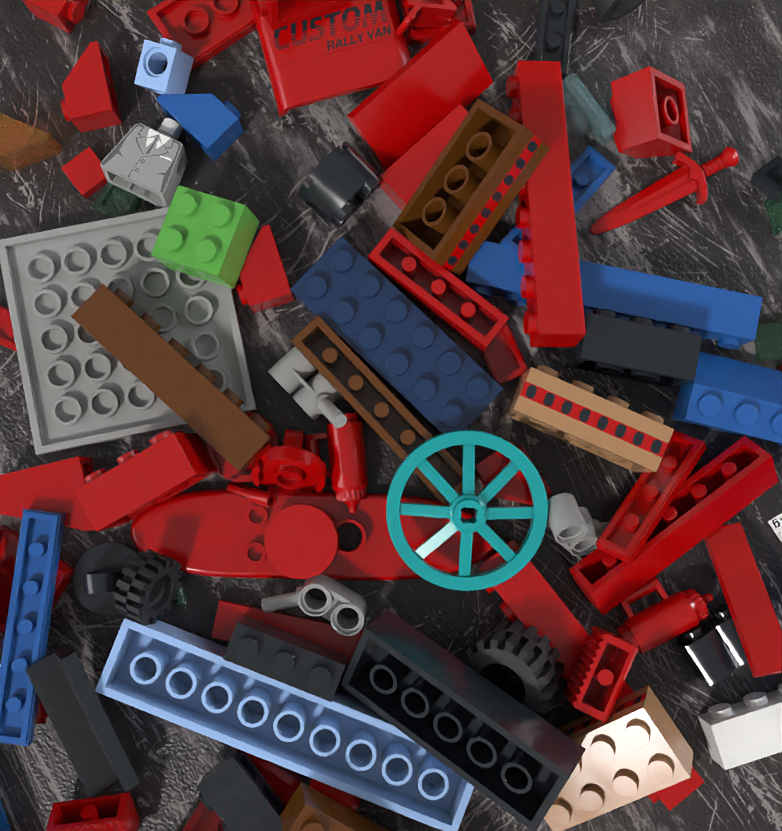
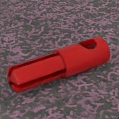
M233 481L227 486L228 491L239 494L240 497L247 501L267 508H271L274 505L275 495Z

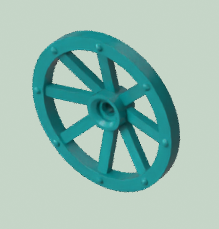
M479 430L449 431L436 435L418 445L405 457L397 468L389 486L386 503V520L391 540L398 554L408 567L423 579L435 585L460 591H475L496 586L522 570L539 548L548 518L546 491L533 463L509 441ZM463 445L462 492L457 493L428 462L427 457L444 448ZM475 445L496 450L511 460L478 495L475 494ZM416 467L449 501L448 506L400 502L405 484ZM520 470L529 486L532 506L486 507V504ZM464 507L474 508L475 513L470 519H464L461 517V509ZM400 515L447 518L450 521L414 550L403 532ZM531 519V523L523 543L514 552L486 524V520ZM458 530L461 532L458 574L438 569L424 560L426 556ZM477 531L506 561L488 571L470 574L473 532Z

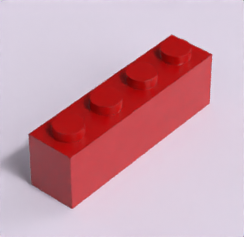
M392 227L368 255L369 262L397 289L482 355L509 320V317L443 266L433 261Z

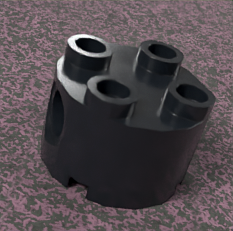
M345 141L341 147L337 146L312 171L308 178L313 184L309 188L302 184L297 195L329 226L333 224L339 229L353 214L354 203L357 200L362 204L367 201L376 191V186L381 179L378 177L379 173Z

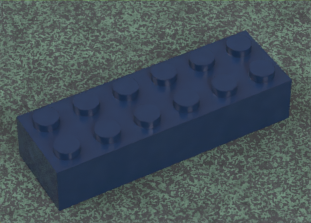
M342 236L290 289L294 298L315 318L319 316L352 352L438 435L449 431L465 430L503 390L488 373Z

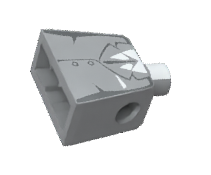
M164 118L157 131L141 123L135 124L100 164L108 183L161 208L170 207L187 165L184 145L177 141L183 132L182 127L170 118Z

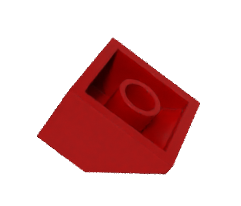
M651 66L611 82L612 97L610 99V106L615 116L616 131L614 132V141L618 152L636 159L675 156L677 152L685 155L692 153L685 84Z

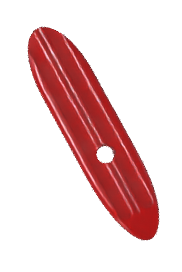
M227 489L193 491L175 495L139 513L132 522L130 529L133 544L140 552H146L147 549H151L172 558L181 564L180 570L183 572L213 577L292 579L279 573L269 562L264 548L265 531L271 519L282 509L295 504H309L325 511L335 521L337 528L348 522L355 524L361 530L363 537L360 545L354 550L348 551L339 547L336 558L322 573L323 575L335 580L391 581L422 578L408 567L394 547L386 520L388 494L367 493L366 499L359 501L356 514L351 515L343 501L337 502L335 492H320L317 494L316 491L302 492L300 496H288V494L275 495L274 505L271 508H267L247 501L240 497L239 494ZM402 495L400 501L444 505L439 501ZM461 509V517L464 519L473 517V514ZM400 515L403 532L414 550L450 521L447 518ZM458 530L426 556L424 560L446 572L458 571L461 532ZM477 531L473 532L471 565L484 559L493 550V547Z

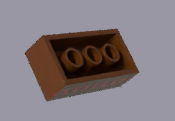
M477 99L392 226L433 261L460 276L550 148L526 127L482 100Z

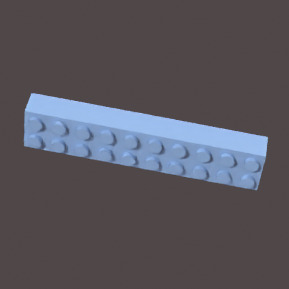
M128 616L124 618L95 692L439 830L458 831L474 786L362 701L335 691L332 702H329L224 660L223 657L227 649L225 646L157 619L155 624L145 625Z

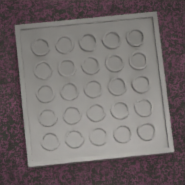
M169 207L0 240V264L36 455H45L188 425L71 317L102 284L113 292L119 287L135 302L130 307L140 317L145 312L162 327L158 332L159 335L167 342L172 337L190 352L185 358L194 367L202 363L217 377L212 383L220 391L224 392L228 387L244 402L240 407L243 412L257 410L233 290L171 270L151 255Z

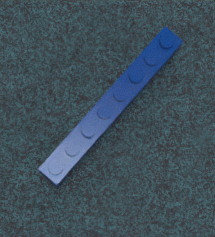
M484 241L467 265L464 283L484 299H490L491 295L505 297V302L512 305L525 306L527 304V298H522L520 289L521 278L525 275L524 263H519L518 257L503 244ZM579 260L584 316L588 313H593V310H607L616 313L617 319L630 321L632 317L646 318L653 321V326L666 329L668 325L685 326L690 328V334L702 336L701 342L705 338L718 341V346L728 349H739L741 345L752 342L756 338L763 297Z

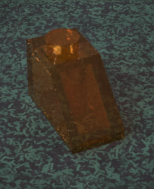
M0 113L1 167L10 171H16L60 154L62 146L49 133Z

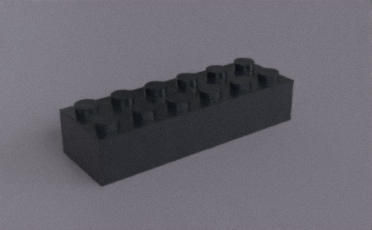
M390 610L384 612L365 628L340 683V686L532 831L537 830L586 750Z

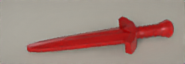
M725 147L718 156L701 165H698L685 154L677 152L672 164L679 166V169L643 189L600 217L591 226L590 233L598 235L612 231L696 192V204L703 205L707 201L708 196L706 178L723 168L735 167L739 162L737 150L733 147Z

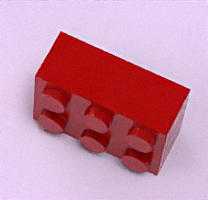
M170 430L164 431L149 440L152 446L141 452L135 449L120 456L117 459L119 465L107 471L106 468H102L84 478L86 484L74 492L95 531L98 532L127 524L134 520L139 513L156 503L181 493L217 472L218 470L198 433H184L183 430L171 433Z

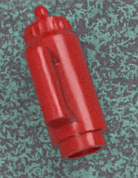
M343 413L347 418L346 424L343 427L336 428L329 421L330 424L326 425L327 433L304 435L305 450L320 458L319 440L327 439L330 471H327L326 477H331L332 489L335 491L337 502L343 501L348 507V512L354 515L357 512L359 501L366 499V488L369 485L363 423L358 420V413Z
M655 576L619 603L627 619L622 621V626L616 628V633L619 637L639 648L637 653L643 655L699 625L701 620L708 617L707 605L714 599L712 593L698 594L692 588L684 592H676L668 597ZM655 591L661 601L634 615L629 604Z

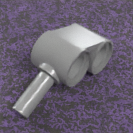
M294 346L268 372L289 394L293 395L292 398L314 421L323 414L336 428L343 427L346 424L347 418L334 405V402L341 395L320 373L317 374L315 372L314 366Z
M561 493L547 500V520L556 542L574 556H583L594 551L597 548L596 541L609 522H599L597 519H592L589 510L585 507H579L574 495L570 493Z
M323 574L306 579L303 586L297 587L294 592L262 598L261 600L264 613L299 606L307 615L322 616L329 620L333 629L338 634L344 636L355 635L362 629L367 611V603L359 593ZM312 588L321 589L325 593L326 598L322 600L314 599L310 596L308 590ZM352 608L358 613V616L348 619L341 614L340 610Z

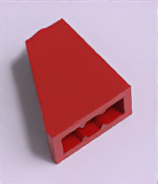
M78 456L0 475V514L22 518L23 509L66 513L64 527L85 531L95 530L74 492L85 485L84 478L94 472L92 458Z

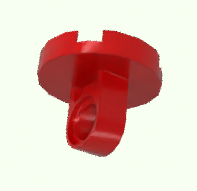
M286 429L283 446L264 449L255 456L251 478L257 487L261 483L268 487L269 493L274 495L300 496L302 492L314 490L318 494L323 490L326 483V465L317 455L303 449L304 431Z

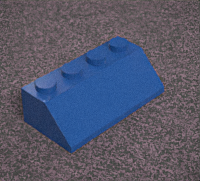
M700 351L695 379L693 382L680 385L672 419L782 446V371Z

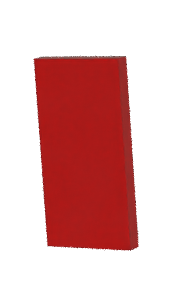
M455 20L350 112L347 117L382 170L385 171L459 104L464 108L468 106L493 83V80L463 22Z

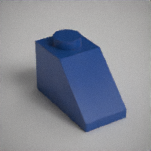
M161 94L156 99L165 115L176 121L182 127L183 132L214 162L244 133L239 121L241 118L239 111L228 100L222 103L213 94Z

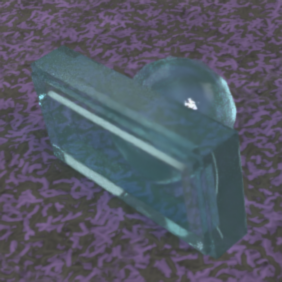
M571 73L562 80L563 94L571 103L565 106L567 137L569 139H578L591 130L601 145L605 146L613 140L616 127L578 76Z

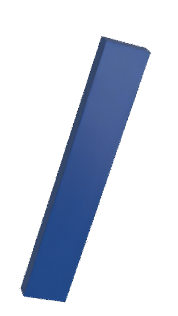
M23 509L0 664V743L29 746L33 743L39 697L25 671V667L46 655L66 513Z

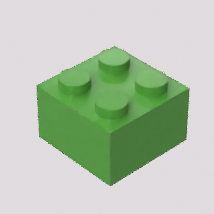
M178 185L151 255L171 270L234 289L260 221L244 204Z

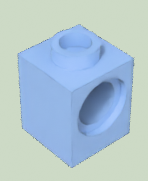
M161 38L160 43L145 40L134 84L158 94H185L194 58L182 52V45L166 38ZM168 62L167 68L163 72V67Z

